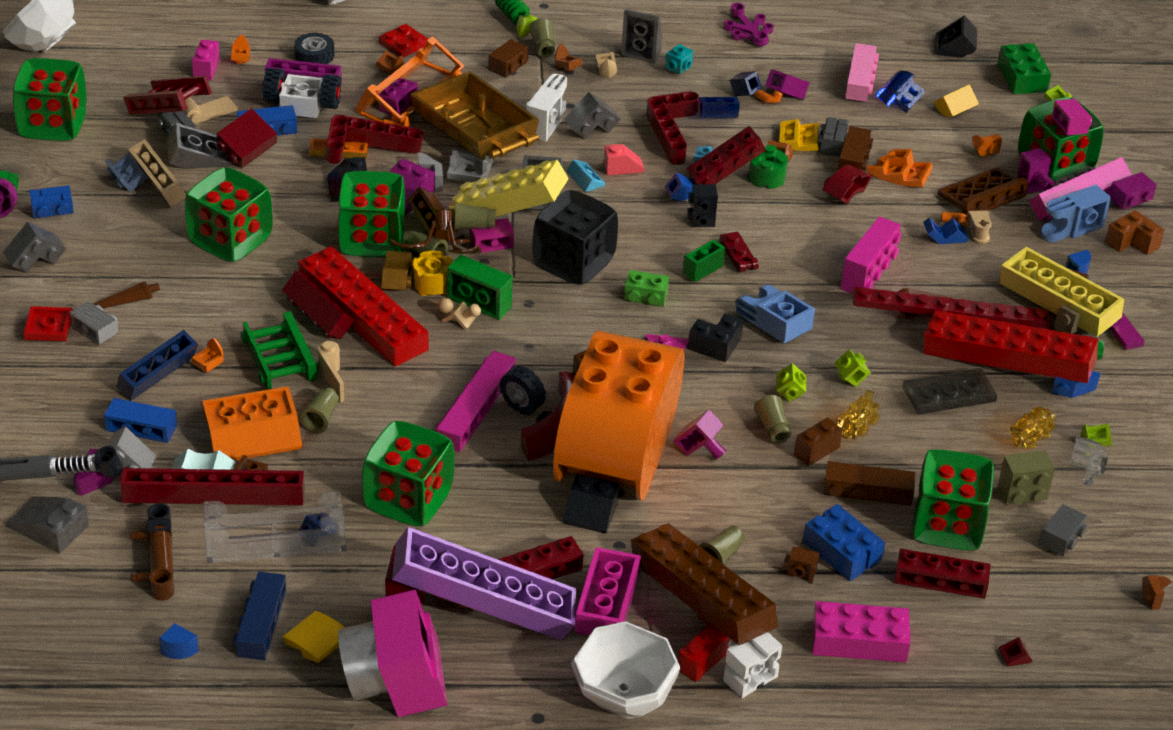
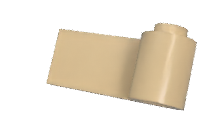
M228 96L201 105H197L189 97L185 100L188 108L184 110V113L194 124H198L237 111L238 107Z
M325 341L318 348L319 369L330 387L336 391L341 403L344 402V382L337 373L340 369V348L333 341Z

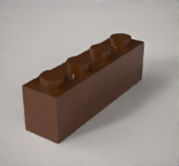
M832 461L827 462L824 495L912 506L915 490V472Z

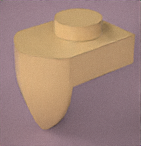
M614 52L596 55L599 75L606 78L614 76L617 73Z

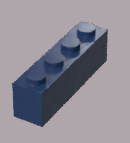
M182 330L121 372L116 387L132 401L192 359L198 343L185 330Z
M258 571L256 580L251 581L250 598H246L244 605L245 614L241 615L239 619L240 630L239 633L235 632L233 638V647L237 648V657L266 660L287 591L286 575Z

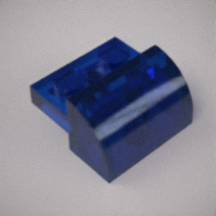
M898 71L878 90L875 96L888 106L892 103L896 104L907 113L926 91L912 80L915 76L913 73Z
M699 97L700 119L738 118L740 108L738 97Z

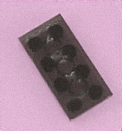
M982 368L904 380L902 386L918 415L991 403L997 400V394Z

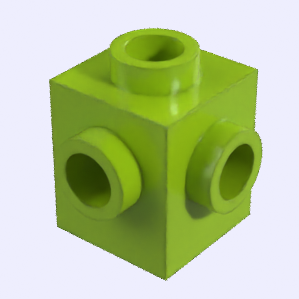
M850 349L834 362L838 369L837 374L839 377L855 387L871 374L865 364L866 359L859 352L854 353Z
M793 363L776 373V391L780 396H784L791 402L806 393V375Z

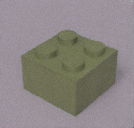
M1046 450L1004 455L997 487L1006 505L1048 499L1055 467Z

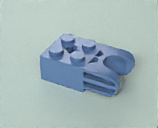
M1095 184L1050 200L1047 203L1046 211L1053 219L1042 226L1041 237L1046 241L1056 242L1069 236L1076 238L1103 228L1111 197Z
M766 284L759 288L758 299L748 295L736 299L735 308L740 316L783 343L813 329L815 308L787 291L781 292L773 286Z

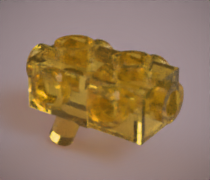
M866 390L864 397L861 396L856 402L853 401L845 413H841L837 418L836 424L843 429V438L848 439L850 437L854 440L859 436L863 438L868 432L870 424L873 426L877 424L880 418L878 414L880 405L871 401L874 395L873 391Z
M1036 407L1030 413H1025L1022 418L1009 427L1015 446L1033 449L1037 446L1038 440L1050 437L1051 431L1055 429V414L1050 409Z

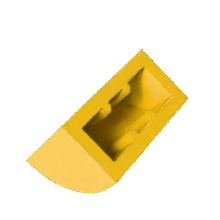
M970 84L933 102L937 110L946 117H953L979 104Z

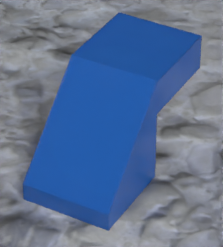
M930 218L923 222L927 234L939 244L966 243L969 241L965 229L953 218L942 227Z

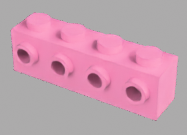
M855 44L845 99L867 102L868 95H872L879 54L876 53L877 46Z

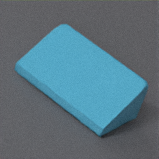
M572 160L567 168V173L585 192L605 186V182L587 162Z

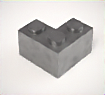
M588 92L564 120L574 132L586 139L597 125L609 133L621 118L611 106L591 92Z
M27 221L3 253L11 266L28 272L39 257L55 264L66 250V247L58 235Z

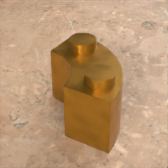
M386 251L381 289L407 290V288H411L412 276L410 273L413 270L414 261L411 252Z

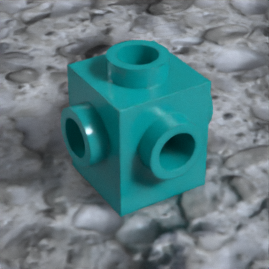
M678 44L666 53L665 68L676 74H682L692 66L694 50Z

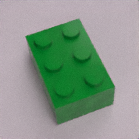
M1035 43L1000 46L997 64L1013 95L1048 91L1051 72Z
M461 254L447 267V298L456 303L464 301L468 307L477 304L482 314L500 320L512 307V275Z

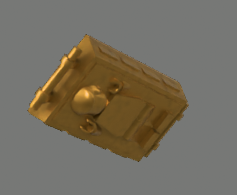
M471 71L410 93L412 105L416 113L481 160H485L486 155L490 156L491 159L504 157L511 151L521 147H529L533 142L539 140V136L536 134L539 119Z

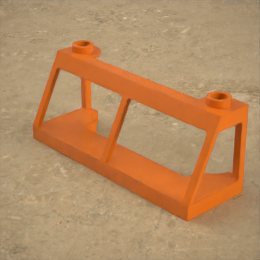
M432 36L427 40L424 49H419L413 58L378 86L373 84L369 86L354 110L359 115L368 119L383 122L384 120L364 112L378 101L393 115L390 121L403 124L405 117H409L415 112L413 105L402 114H398L379 96L381 92L397 79H405L421 65H426L447 74L448 76L443 80L461 75L464 65ZM435 46L455 63L452 71L426 61Z

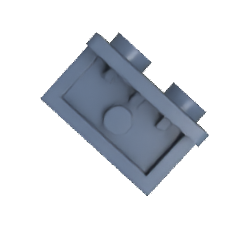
M129 153L115 164H112L109 159L105 160L109 166L107 171L113 178L116 177L114 180L121 188L125 186L129 192L148 179Z

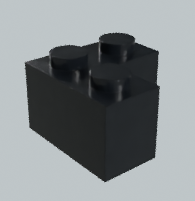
M724 313L717 325L697 319L689 331L688 350L726 362L742 338L744 319Z

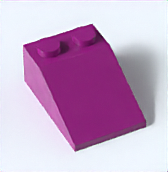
M402 159L389 171L402 175L404 180V217L413 210L407 199L419 186L431 193L435 191V172Z

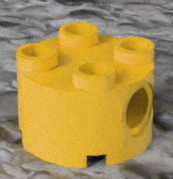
M431 250L420 253L419 258H414L413 284L418 290L419 295H447V267L453 262L449 255L446 257L444 252Z

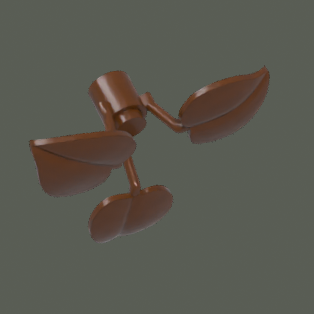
M435 210V221H432L427 239L423 242L400 244L390 239L392 244L401 248L426 247V245H429L435 226H437V230L446 231V241L453 246V250H448V252L455 254L482 253L479 245L466 250L456 246V244L470 243L471 240L465 238L463 234L454 238L452 210Z

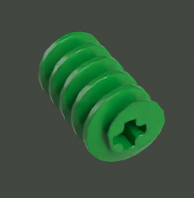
M495 0L496 6L515 24H517L519 15L526 17L527 14H530L529 7L522 0Z

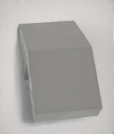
M418 153V165L435 172V191H443L442 164L424 153Z

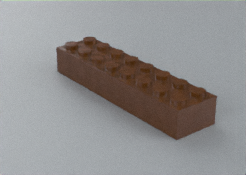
M669 523L631 539L632 554L641 555L640 568L738 646L778 627L776 604Z

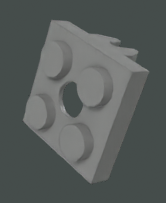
M453 150L450 156L447 179L471 183L481 178L487 179L493 159L486 155L485 160H481L471 152ZM468 167L476 169L474 172L465 171Z

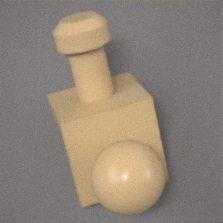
M442 298L438 303L439 310L446 313L442 322L445 323L449 320L457 321L464 330L468 329L476 316L481 313V309L477 304L468 307L463 301L454 306L453 301L449 298Z

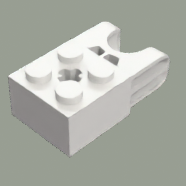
M550 75L541 88L534 93L533 98L525 105V110L539 119L536 130L539 140L546 142L561 123L562 114L566 110V101L562 100L563 93L567 87V77L564 75Z

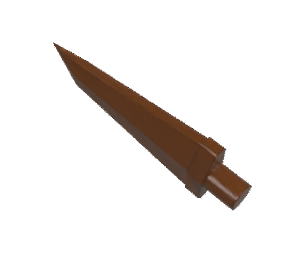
M146 281L140 282V284L94 303V305L108 308L145 299L148 300L152 298L151 293L159 291L160 287L158 283L147 285Z

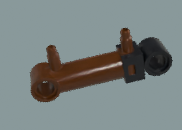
M156 503L147 510L148 530L130 533L131 540L149 539L150 572L132 574L131 581H150L152 597L156 600L164 601L174 595L172 522L169 506L164 503Z

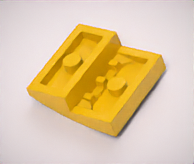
M799 119L781 121L779 142L791 145L793 150L817 151L819 150V123L800 125Z
M314 611L282 638L285 645L301 650L303 658L319 663L339 647L338 631L345 627L333 618L319 611Z

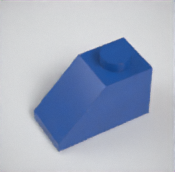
M1092 371L1088 383L1055 377L1051 393L1074 398L1094 391L1097 388L1101 373Z

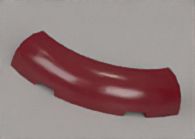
M567 371L559 372L558 391L561 401L555 410L543 420L521 428V448L528 461L546 456L555 448L563 407L575 378L573 373Z

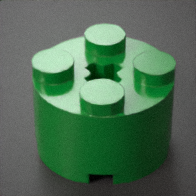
M767 145L765 147L766 151L749 162L748 178L757 187L762 188V185L768 186V189H774L782 186L785 182L788 156L778 150L776 146Z

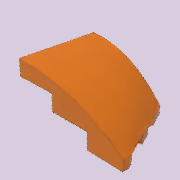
M893 149L887 155L879 158L876 165H868L866 169L868 173L884 181L902 186L923 187L933 170L932 162H914L912 149Z

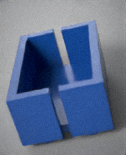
M839 504L823 512V516L818 515L805 523L802 542L812 551L819 552V556L849 581L864 573L865 569L869 570L882 561L885 542Z

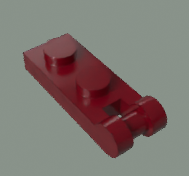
M739 232L720 235L719 241L725 247L727 255L739 273L745 272L746 269L755 270L759 268L758 259L752 255Z

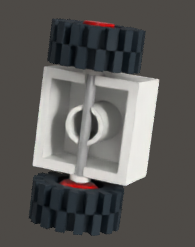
M269 67L266 69L262 88L264 101L280 103V106L293 105L296 116L317 118L321 108H338L342 86L340 76L325 74L323 78L288 74L285 80L283 69Z

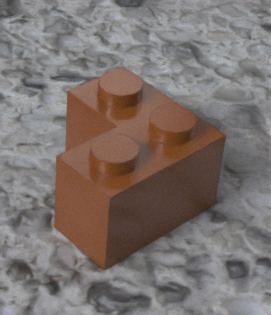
M1134 210L1109 224L1105 243L1118 252L1133 245L1148 255L1160 248L1165 230L1140 212Z

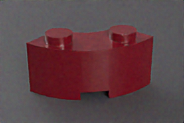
M845 165L834 173L832 177H828L825 180L822 190L848 204L855 194L865 191L873 176L854 165Z

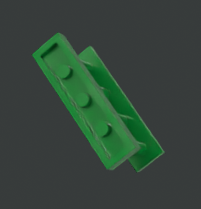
M291 311L283 313V322L280 325L251 331L247 321L243 322V331L240 332L243 344H247L259 370L260 382L265 384L267 390L272 389L271 379L300 372L306 374L308 381L317 380L316 362ZM278 333L287 334L286 338L257 344L255 341L257 338ZM280 347H293V351L264 358L261 354L263 351ZM292 359L299 360L297 365L269 371L267 365Z

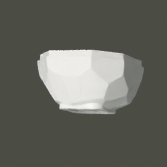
M32 0L2 31L5 34L4 37L21 49L33 52L40 50L43 53L59 42L76 24L72 18L74 14L73 0Z
M626 621L595 628L571 662L582 694L600 708L628 719L639 718L660 707L669 694L680 670L679 663L667 638Z

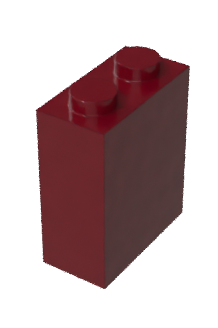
M251 108L217 133L216 144L221 151H225L229 155L230 160L234 164H238L243 168L277 143V133Z

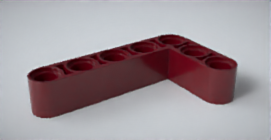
M693 91L652 96L647 100V119L668 160L674 165L684 164L687 152V143L674 118L694 116L698 113L699 95Z
M334 115L331 118L325 160L331 164L340 163L345 142L368 143V146L407 153H418L422 147L424 134L417 128L345 115Z

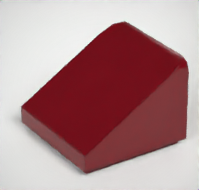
M1020 637L999 647L1007 666L1033 662Z

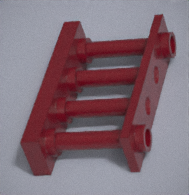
M206 76L151 80L150 83L153 88L151 91L128 94L123 99L129 115L184 111L188 108L185 101L187 98L210 95L212 92Z

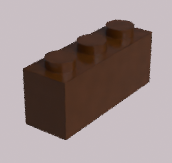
M849 126L840 155L838 170L845 165H854L863 171L866 170L867 160H869L870 150L874 138H871L872 130Z
M421 186L407 199L429 233L432 221H435V210L445 209L433 193ZM452 221L453 233H455L457 230H454L455 224ZM435 226L432 236L446 240V231L437 230V226Z

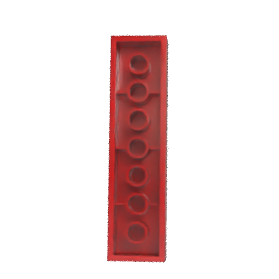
M330 246L298 261L299 272L309 276L355 319L350 327L394 367L429 350V331L335 248Z
M935 310L924 333V354L1043 376L1059 377L1082 383H1088L1097 360L1098 338Z

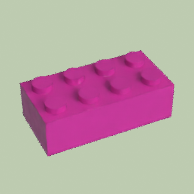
M880 216L845 258L841 290L851 293L853 287L872 289L874 282L879 281L882 272L889 268L891 260H895L899 253L897 245L902 236V233H900L901 224Z
M595 548L576 611L575 633L590 636L597 627L627 620L639 577L641 555Z
M815 601L813 614V655L907 663L910 649L909 608Z

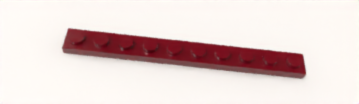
M853 287L851 292L853 306L925 315H933L935 310L1044 329H1050L1052 324L1049 311L1042 308L869 289L866 287Z

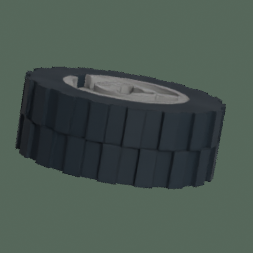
M316 32L301 35L294 42L295 59L301 62L329 64L335 56L333 39L328 35Z
M520 365L518 367L515 366L500 379V392L504 400L515 411L528 415L545 402L546 390L544 389V384L529 368Z

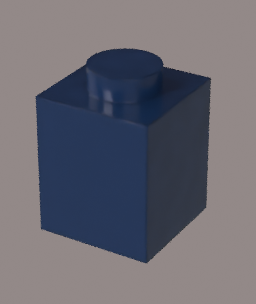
M756 71L741 72L729 80L735 97L750 96L762 88Z

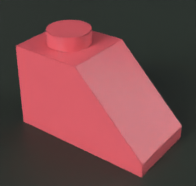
M624 144L604 146L603 164L607 175L644 172L641 158Z

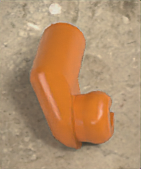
M760 89L755 92L754 96L765 103H779L783 94L778 90H774L773 95H770Z
M942 212L941 222H948L953 218L962 227L968 224V216L964 213Z

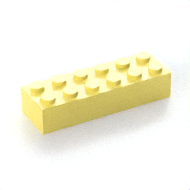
M546 160L535 166L528 165L524 169H513L505 174L498 173L491 178H481L472 183L466 182L460 186L459 192L452 198L448 208L452 210L454 218L456 202L496 209V217L554 202L569 178L558 160L550 162Z
M1028 247L1023 248L1001 265V285L1056 315L1060 306L1067 305L1081 313L1077 326L1096 337L1122 318L1124 298Z

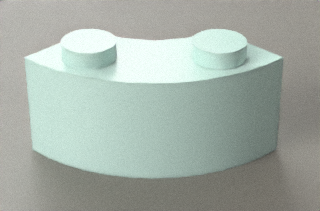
M187 449L174 460L172 469L234 470L236 461L220 450L209 454H202Z

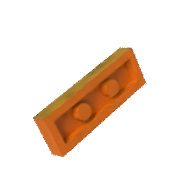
M311 138L309 156L325 157L327 139ZM345 142L342 158L365 157L367 159L368 143Z

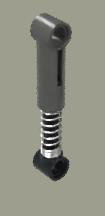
M112 446L102 447L96 454H89L88 457L83 455L81 458L78 455L76 458L65 456L64 459L54 455L0 459V483L7 480L55 477L56 474L61 472L63 474L66 472L70 474L72 472L77 473L78 471L83 473L84 470L86 472L90 470L92 472H102L104 476L111 478L122 472L123 463Z

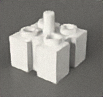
M767 632L739 646L732 640L729 641L723 681L741 698L755 691L759 684L765 685L778 677L780 664L777 660L781 658L782 645L770 633Z

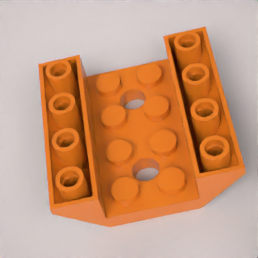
M289 386L200 402L203 418L207 421L211 436L212 452L220 450L235 461L240 460L242 455H246L247 458L303 449L298 417Z

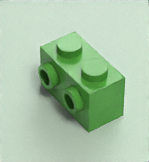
M630 270L625 284L624 300L664 307L668 294L669 276Z

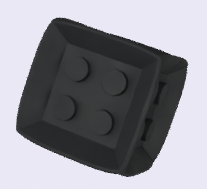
M567 190L561 193L554 202H550L541 210L535 220L532 244L534 262L547 272L571 283L579 285L587 283L608 265L615 254L618 238L617 212L609 205L575 190Z

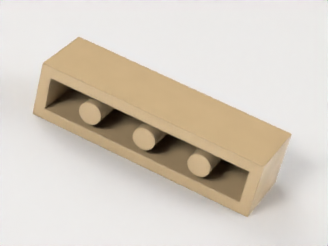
M145 139L129 149L137 164L171 208L185 199L186 194L179 182Z

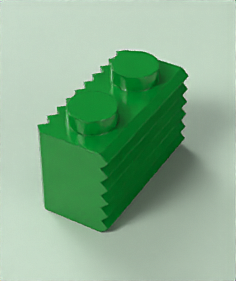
M713 239L684 255L682 273L694 282L703 279L706 275L709 276L712 272L723 267L725 247Z

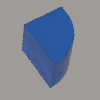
M675 173L665 188L670 198L682 201L688 199V193L692 192V184H695L693 179Z
M1089 250L1068 255L1065 267L1087 274L1091 260Z
M175 623L159 638L161 654L168 658L184 659L193 656L199 651L197 635Z

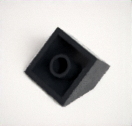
M965 15L936 33V55L963 58L966 55L972 54L977 49V28Z
M365 157L345 158L327 175L331 202L339 201L341 182L345 173L367 171Z
M576 475L570 489L563 524L606 534L618 505L620 484Z

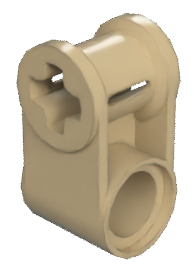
M988 210L968 211L967 216L969 220L967 221V226L973 241L979 244L989 242V229L992 226Z

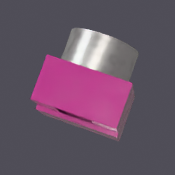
M416 590L371 600L373 621L339 629L338 640L342 665L354 700L389 693L398 717L448 706L439 639L429 612H423Z

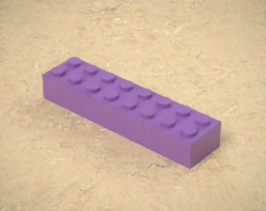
M411 527L405 530L395 544L392 577L394 581L561 641L575 626L576 588Z

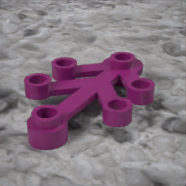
M733 3L730 13L732 17L738 18L742 24L732 20L724 21V30L732 31L731 39L736 41L741 40V38L751 40L758 47L767 45L769 43L768 34L773 33L774 25L765 23L766 15L762 13L756 14L754 22L751 23L744 14L745 6L741 3ZM763 24V30L758 31L759 26Z

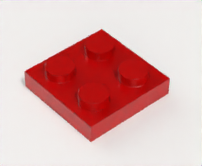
M407 24L379 36L380 44L403 58L424 48L428 40L427 37Z
M31 306L23 333L24 340L67 341L71 326L70 312L73 311V308Z

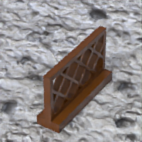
M994 168L938 189V195L961 209L962 213L967 215L968 211H989L1025 197L1027 179L1024 177L1016 179L1001 169Z

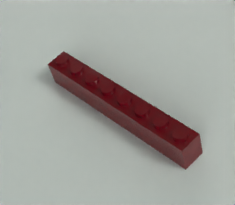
M123 468L120 482L122 503L303 506L305 493L304 471Z

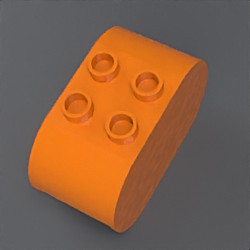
M600 330L593 334L563 407L554 450L553 473L555 481L562 482L567 473L571 472L636 487L637 500L643 501L645 499L675 418L684 370L683 348Z

